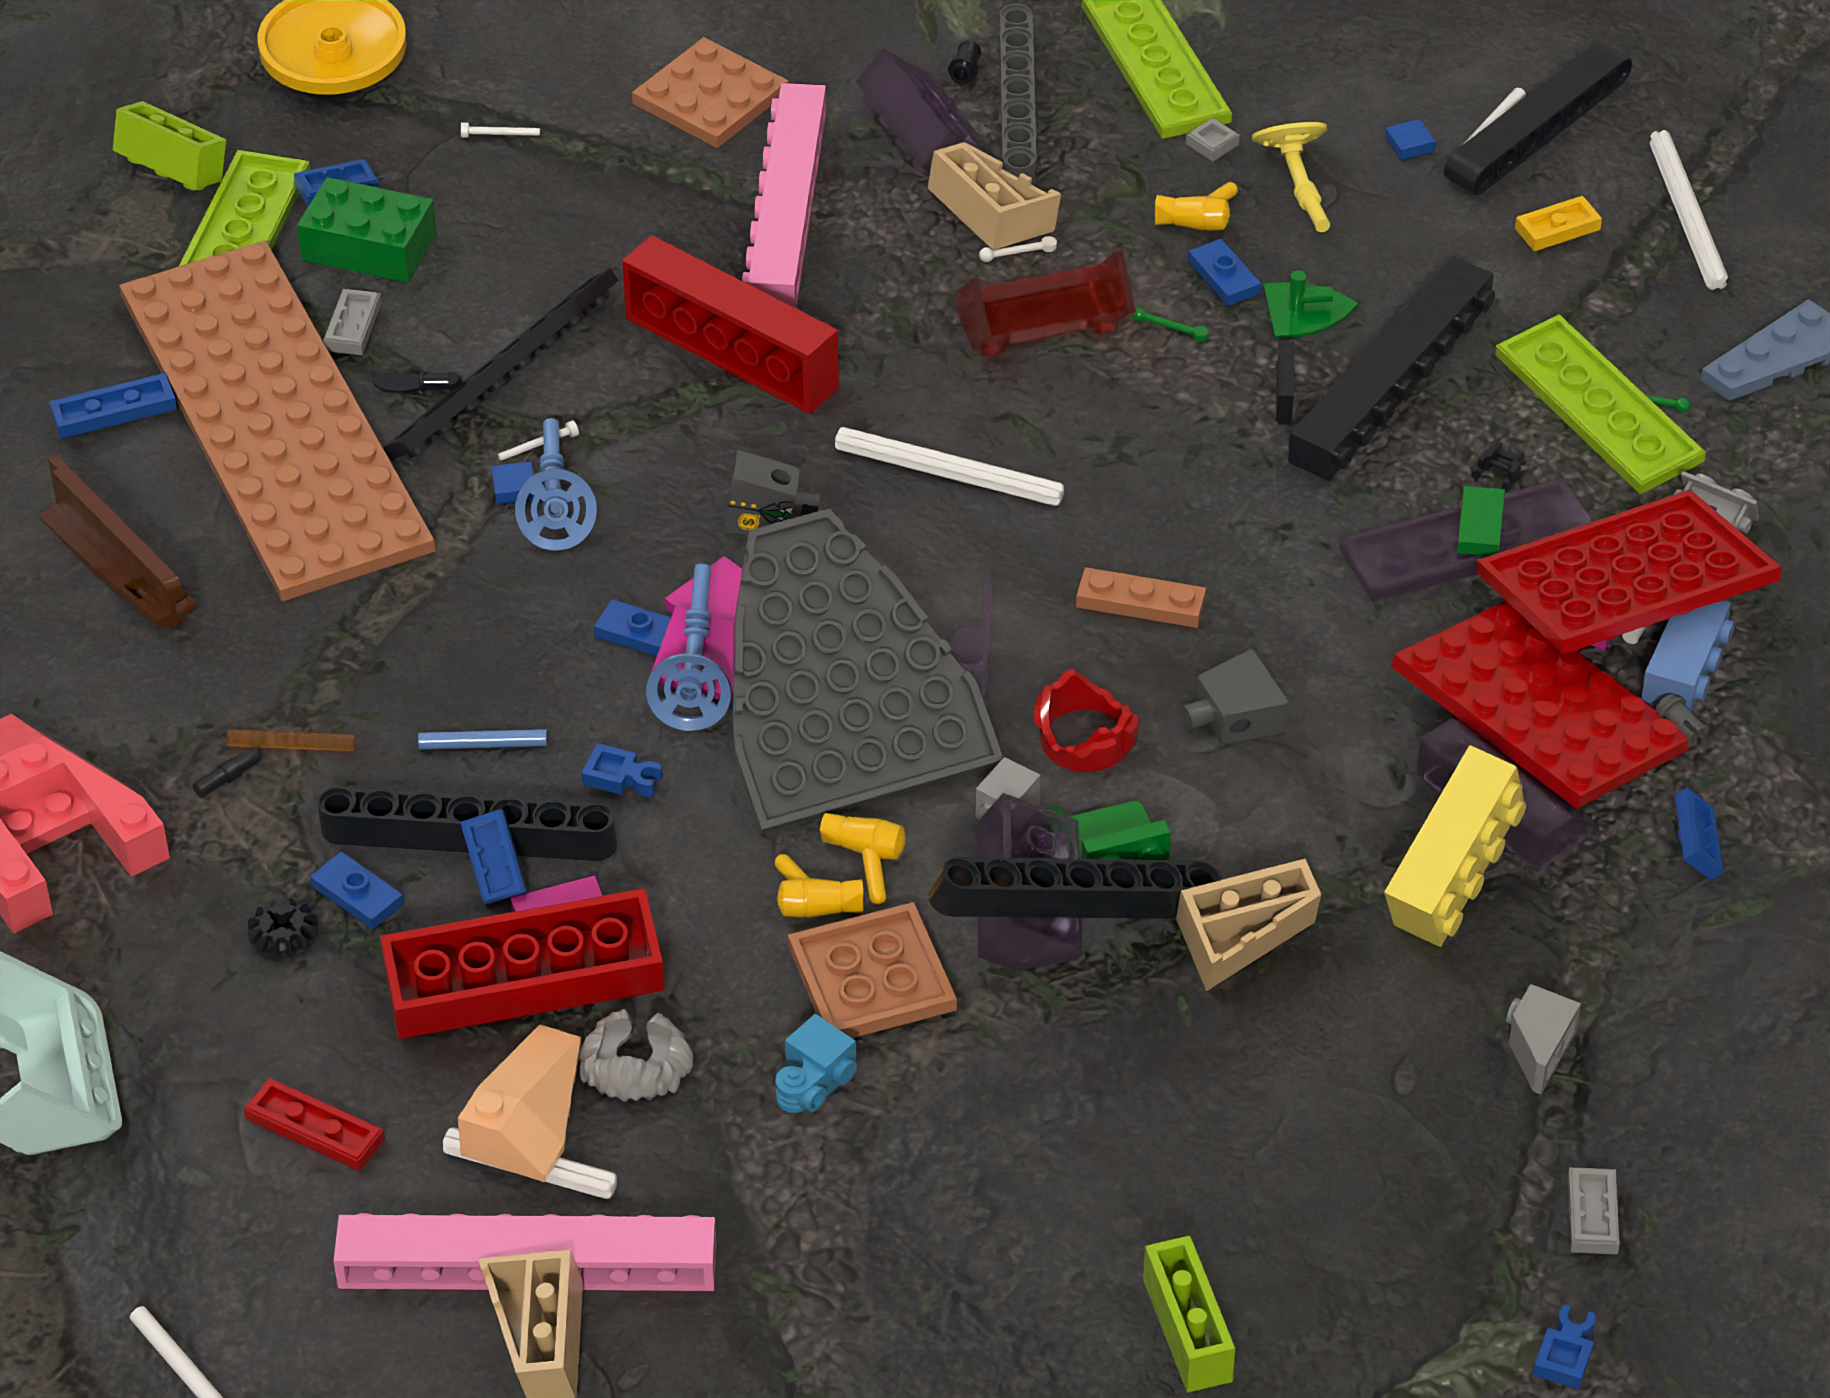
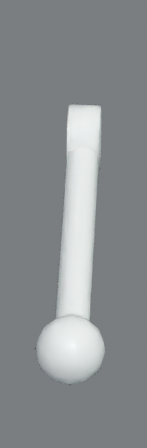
M1046 236L1041 242L995 250L985 247L980 250L979 257L983 262H990L994 257L1041 249L1045 252H1053L1056 250L1057 240L1054 237Z

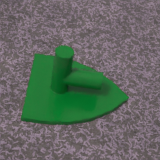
M1300 270L1291 273L1290 282L1263 284L1275 339L1313 335L1330 329L1345 320L1358 307L1357 302L1342 293L1332 290V286L1307 284L1306 274Z

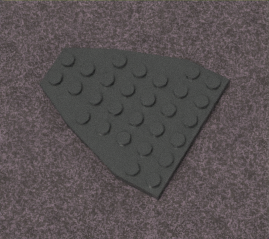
M830 509L749 530L747 535L733 624V756L759 834L824 816L825 813L832 814L994 767L1003 759L976 679L969 670L965 672L951 654L952 648L945 639L941 640L927 622L928 616L899 578L886 565L882 567L865 550L866 545L855 534L849 533L845 529L843 522Z

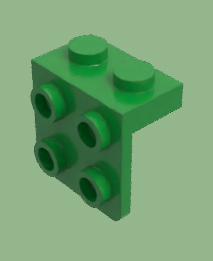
M1138 801L1114 805L1066 817L1061 820L1060 831L1073 859L1169 860L1171 832L1166 821L1162 820L1151 823L1143 805Z

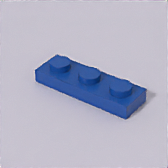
M166 373L49 401L51 414L60 439L177 410L175 396Z

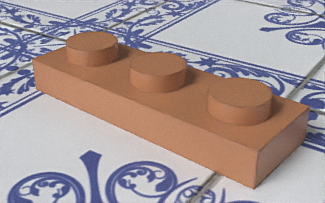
M1085 567L1076 595V607L1198 628L1206 600V587Z

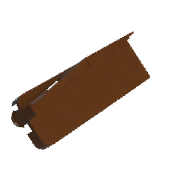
M57 455L49 458L48 462L56 504L52 505L51 509L42 514L41 520L99 579H102L120 596L137 608L141 614L156 625L157 629L167 626L173 630L186 623L187 621L183 616L189 613L192 614L196 610V604L192 596H188V592L183 593L182 585L177 575ZM131 591H133L140 599L133 595Z

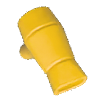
M1228 182L1208 196L1179 197L1175 199L1173 197L1157 195L1155 200V225L1174 224L1201 231L1224 230L1230 218V208L1227 201L1237 194L1238 188L1235 183Z
M825 813L820 825L823 842L842 846L862 854L869 899L875 905L883 904L886 901L887 894L881 859L897 860L900 857L906 843L904 827L882 819L846 817Z
M780 854L776 857L774 861L775 867L787 879L781 882L777 894L778 906L783 916L812 918L841 913L842 911L863 913L862 879L840 882L809 878L788 855Z

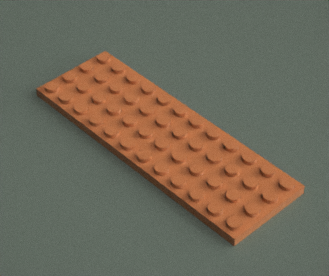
M266 240L119 285L121 297L160 372L166 373L180 410L281 602L436 551L433 536Z

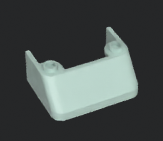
M0 951V1048H5L17 1055L21 1082L0 1098V1143L12 1148L16 1152L35 1155L106 1140L122 1126V1117L103 1017L99 1006L84 991Z

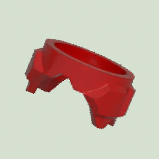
M1069 669L1052 685L1047 684L1037 696L1033 723L1039 727V739L1044 753L1053 762L1073 771L1095 772L1116 765L1136 745L1140 717L1134 714L1128 705H1122L1115 700L1108 690L1098 687L1076 670ZM1075 710L1099 711L1111 716L1118 722L1112 729L1098 728L1087 741L1077 746L1069 745L1066 747H1061L1057 744L1050 728L1053 722L1060 716Z

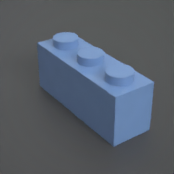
M1731 602L1713 603L1692 610L1687 614L1669 618L1645 671L1642 700L1645 703L1657 706L1664 697L1674 694L1676 697H1683L1686 700V707L1692 712L1697 700L1704 701L1710 685L1709 671L1717 672L1723 649L1720 646L1721 644L1728 645L1734 631L1735 621L1729 620Z

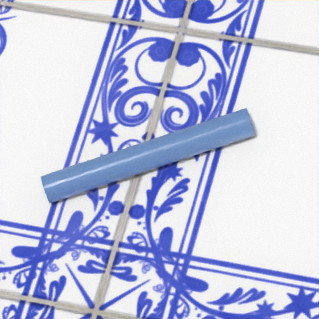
M547 729L425 732L418 734L419 750L547 746Z

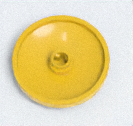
M284 0L265 16L258 31L259 55L266 71L283 85L312 94L349 93L364 89L381 81L400 64L407 46L404 20L399 11L387 0Z

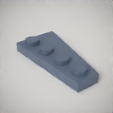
M1806 300L1704 367L1700 380L1730 401L1771 386L1773 379L1780 376L1792 378L1803 374L1807 366L1821 362L1823 366L1830 364V313L1811 300Z

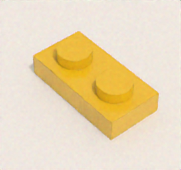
M1583 196L1516 217L1515 229L1533 251H1538L1601 230L1602 218Z

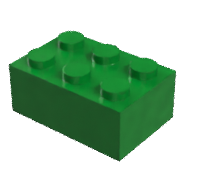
M326 177L297 224L302 260L407 283L411 280L437 235L433 199Z

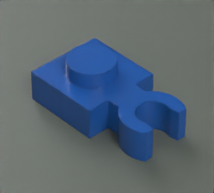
M597 743L581 772L582 785L621 795L626 786L634 788L635 792L641 796L653 797L655 794L654 781L646 779L661 781L663 772L662 765L657 762L645 761L638 763L637 753Z
M1565 1304L1559 1312L1557 1330L1547 1328L1534 1365L1533 1376L1579 1390L1593 1350L1594 1341L1588 1339L1593 1334L1595 1313L1589 1312L1584 1323L1575 1324L1568 1319L1571 1306Z

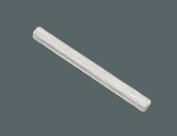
M1665 130L1661 132L1654 131L1650 136L1652 139L1649 143L1706 286L1711 290L1716 288L1723 289L1727 285L1728 275L1671 135Z
M841 427L836 434L835 448L840 451L1052 506H1058L1063 499L1064 485L1060 482L847 427Z

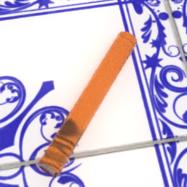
M228 729L227 746H260L261 748L355 752L356 735Z

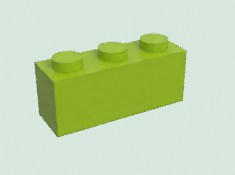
M144 101L116 109L113 141L114 152L127 157V160L131 163L142 164L155 170V173L159 176L175 179L183 183V186L190 190H203L206 186L222 181L226 139Z
M1191 1236L1145 1246L1143 1281L1186 1392L1189 1393L1233 1382L1235 1346Z

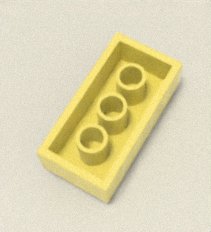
M1469 745L1384 891L1394 926L1440 948L1447 935L1451 937L1455 935L1463 919L1461 911L1468 899L1474 900L1483 886V873L1489 862L1495 863L1499 859L1505 846L1504 836L1511 825L1516 827L1524 815L1526 803L1524 802L1517 766Z

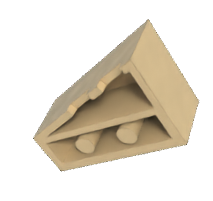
M966 142L935 150L933 152L928 189L992 250L1055 231L1061 199L1059 192L1050 189L1046 193L1031 185V177L1023 173L1019 175V178L1002 169L1003 162Z
M1306 858L1181 890L1176 920L1206 991L1315 923L1321 893Z
M571 1249L478 1259L511 1360L526 1398H577L583 1281Z

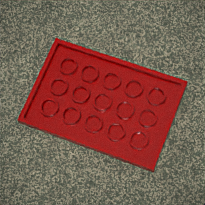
M1690 489L1477 560V574L1562 654L1578 651L1583 647L1607 639L1616 638L1618 635L1642 627H1649L1654 623L1677 615L1687 614L1692 610L1713 603L1725 601L1727 598L1751 590H1758L1765 585L1781 580V566Z
M1507 601L1394 654L1391 667L1576 809L1681 755L1689 749L1688 739L1677 729L1675 723L1664 717L1659 718V713L1615 681L1610 675L1604 673L1585 659L1579 652L1562 654Z

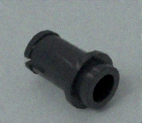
M969 40L960 43L956 57L951 60L948 66L951 79L958 84H967L973 81L977 75L976 64L981 56V48L974 42L971 51H969Z

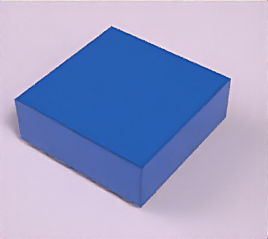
M1420 119L1385 128V139L1400 160L1435 152L1436 141Z
M531 462L491 466L496 504L516 502L521 487L533 476ZM530 493L527 500H532L534 495Z

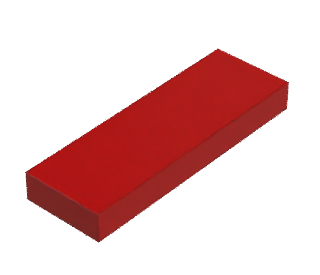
M270 1077L244 1108L245 1119L358 1171L363 1168L385 1140L384 1129Z

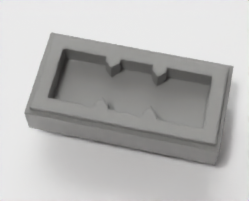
M350 289L342 290L323 340L328 351L363 355L382 304L381 293Z
M1569 1167L1567 1178L1571 1252L1618 1254L1620 1244L1616 1169Z

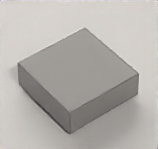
M1212 117L1186 135V145L1214 162L1239 145L1240 135Z

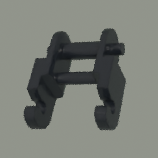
M1497 442L1494 447L1486 448L1478 458L1477 466L1474 465L1471 477L1478 479L1484 471H1489L1493 465L1508 472V479L1504 478L1502 483V489L1508 492L1519 479L1521 466H1525L1527 460L1524 459V451H1520L1516 455L1503 450V443ZM1500 457L1510 461L1511 464L1506 465L1496 460Z

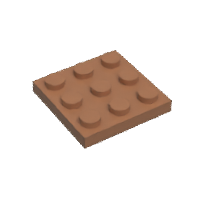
M703 37L632 92V104L719 148L767 110L772 104V98H779L781 83L789 84V80Z
M914 902L787 935L788 948L816 1014L851 1038L957 1010V998Z

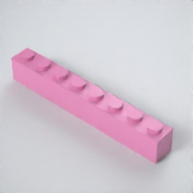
M781 83L779 98H772L771 120L775 122H768L767 144L771 145V147L764 146L763 169H767V171H760L759 194L763 195L756 196L755 219H758V221L751 222L750 242L754 244V247L748 246L746 253V269H749L750 272H743L742 281L790 306L797 307L826 121V85Z
M368 1213L339 1215L333 1261L338 1289L488 1290L478 1259L571 1249L583 1281V1290L714 1291L717 1247L715 1217H700L697 1215L684 1217H654L651 1215L613 1217L599 1214L592 1216H559L555 1214L544 1216H513L510 1214L467 1216L464 1214H452L444 1216L418 1215L413 1213L404 1215H372Z

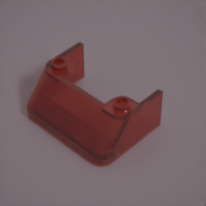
M1123 250L1114 252L1099 265L980 287L979 279L973 278L953 295L957 314L972 350L981 351L982 357L1004 353V346L1094 329L1095 335L1111 333L1118 330V323L1123 322L1136 312Z

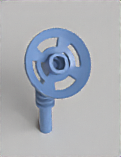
M549 418L543 422L544 454L540 457V472L529 478L521 487L515 502V517L519 529L531 543L543 549L558 551L574 547L588 536L596 520L597 505L590 486L577 474L564 470V458L560 454L559 422L556 419ZM562 480L572 483L567 491L561 489L560 482ZM531 493L534 495L531 502L533 520L527 522L525 504L528 495ZM583 496L586 513L583 523L580 525L576 522L580 514V505L577 498ZM541 499L544 501L542 504L544 514L538 516L537 505ZM570 501L573 503L571 518L567 517L568 506L566 504ZM544 526L550 529L565 527L569 536L562 539H548L539 534Z
M696 564L694 568L691 608L686 611L685 615L688 618L685 620V626L688 628L684 629V635L687 636L686 653L673 655L661 661L651 672L646 687L647 701L656 717L670 727L685 731L702 730L714 725L725 715L731 701V685L726 673L717 663L702 656L704 639L709 636V631L706 629H709L710 622L707 620L711 618V613L707 611L711 566L707 564ZM684 663V669H679L676 664ZM663 674L667 677L664 683L665 698L661 700L658 693V682ZM673 679L678 681L676 692L674 693L671 690ZM718 679L721 688V695L717 704L712 702L715 693L714 680ZM704 682H707L708 684V693L706 696L702 694ZM677 705L687 708L699 706L702 715L683 716L673 711Z

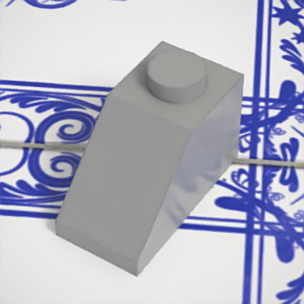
M1530 984L1522 1000L1519 998L1513 1000L1506 1017V1023L1511 1024L1509 1045L1532 1091L1542 1094L1577 1032L1581 1003Z

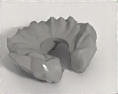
M626 1009L611 1012L609 1016L596 1023L595 1030L586 1036L580 1048L578 1061H580L581 1081L583 1083L587 1082L589 1086H595L601 1095L606 1093L610 1099L617 1097L622 1102H627L629 1099L637 1101L641 1097L650 1101L656 1095H665L667 1091L674 1094L679 1087L680 1078L689 1074L693 1067V1053L689 1044L685 1041L684 1033L660 1013L654 1015L647 1022L648 1041L653 1052L650 1059L646 1062L643 1059H636L631 1056H617L619 1047L631 1037L633 1020Z

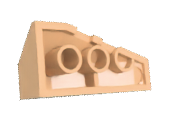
M540 1024L477 1087L459 1115L458 1127L461 1156L545 1182L565 1149L566 1128L571 1111V1096L576 1079L581 1037Z

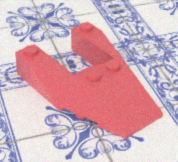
M13 714L0 719V915L13 933L19 932L53 915L46 880L27 854L88 824H92L131 877L170 859L164 824L141 795Z

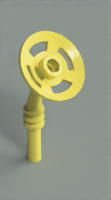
M1299 122L1273 126L1255 132L1252 135L1253 142L1263 146L1280 148L1281 155L1285 156L1295 185L1294 195L1300 207L1307 211L1318 232L1327 231L1330 228V222L1320 204L1321 196L1314 183L1309 181L1300 153L1304 152L1303 144L1309 143L1326 133L1327 125L1320 122Z

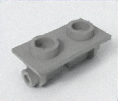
M1682 471L1683 490L1691 489L1740 532L1747 534L1753 520L1758 521L1757 501L1749 493L1741 489L1735 488L1731 491L1721 487L1712 478L1704 474L1697 473L1694 476ZM1677 489L1674 495L1684 491Z

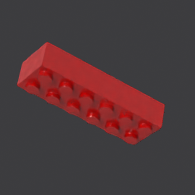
M653 235L622 260L626 319L808 414H811L839 389L838 330L829 324L770 296L766 292L711 266L705 261Z
M645 888L380 936L384 969L398 1039L664 991L663 961Z

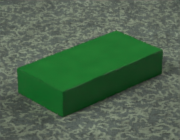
M1464 486L1457 553L1483 556L1499 553L1505 489Z

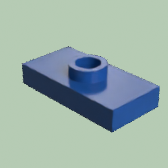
M365 159L294 173V185L307 206L312 202L326 177L379 188V181Z
M1222 239L1188 251V262L1227 306L1261 294L1260 281Z
M612 599L594 625V637L657 656L671 617Z
M1686 787L1675 794L1679 823L1677 834L1682 845L1683 859L1712 880L1723 874L1715 810L1708 802Z
M500 809L460 822L483 904L488 907L510 900L511 897L528 893L505 811Z
M343 852L338 853L310 876L311 887L371 929L376 928L404 905L402 893Z

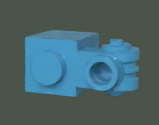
M817 1014L810 1017L785 1040L786 1067L779 1070L775 1079L777 1105L788 1113H798L805 1109L811 1113L817 1111L834 1089L839 1085H845L854 1076L857 1070L856 1041Z

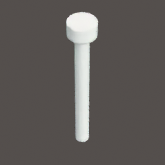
M461 123V138H469V134L540 136V128L470 127L469 123Z
M574 420L565 423V428L559 430V438L567 435L573 438L579 435V430ZM543 436L498 453L499 460L502 461L544 445Z

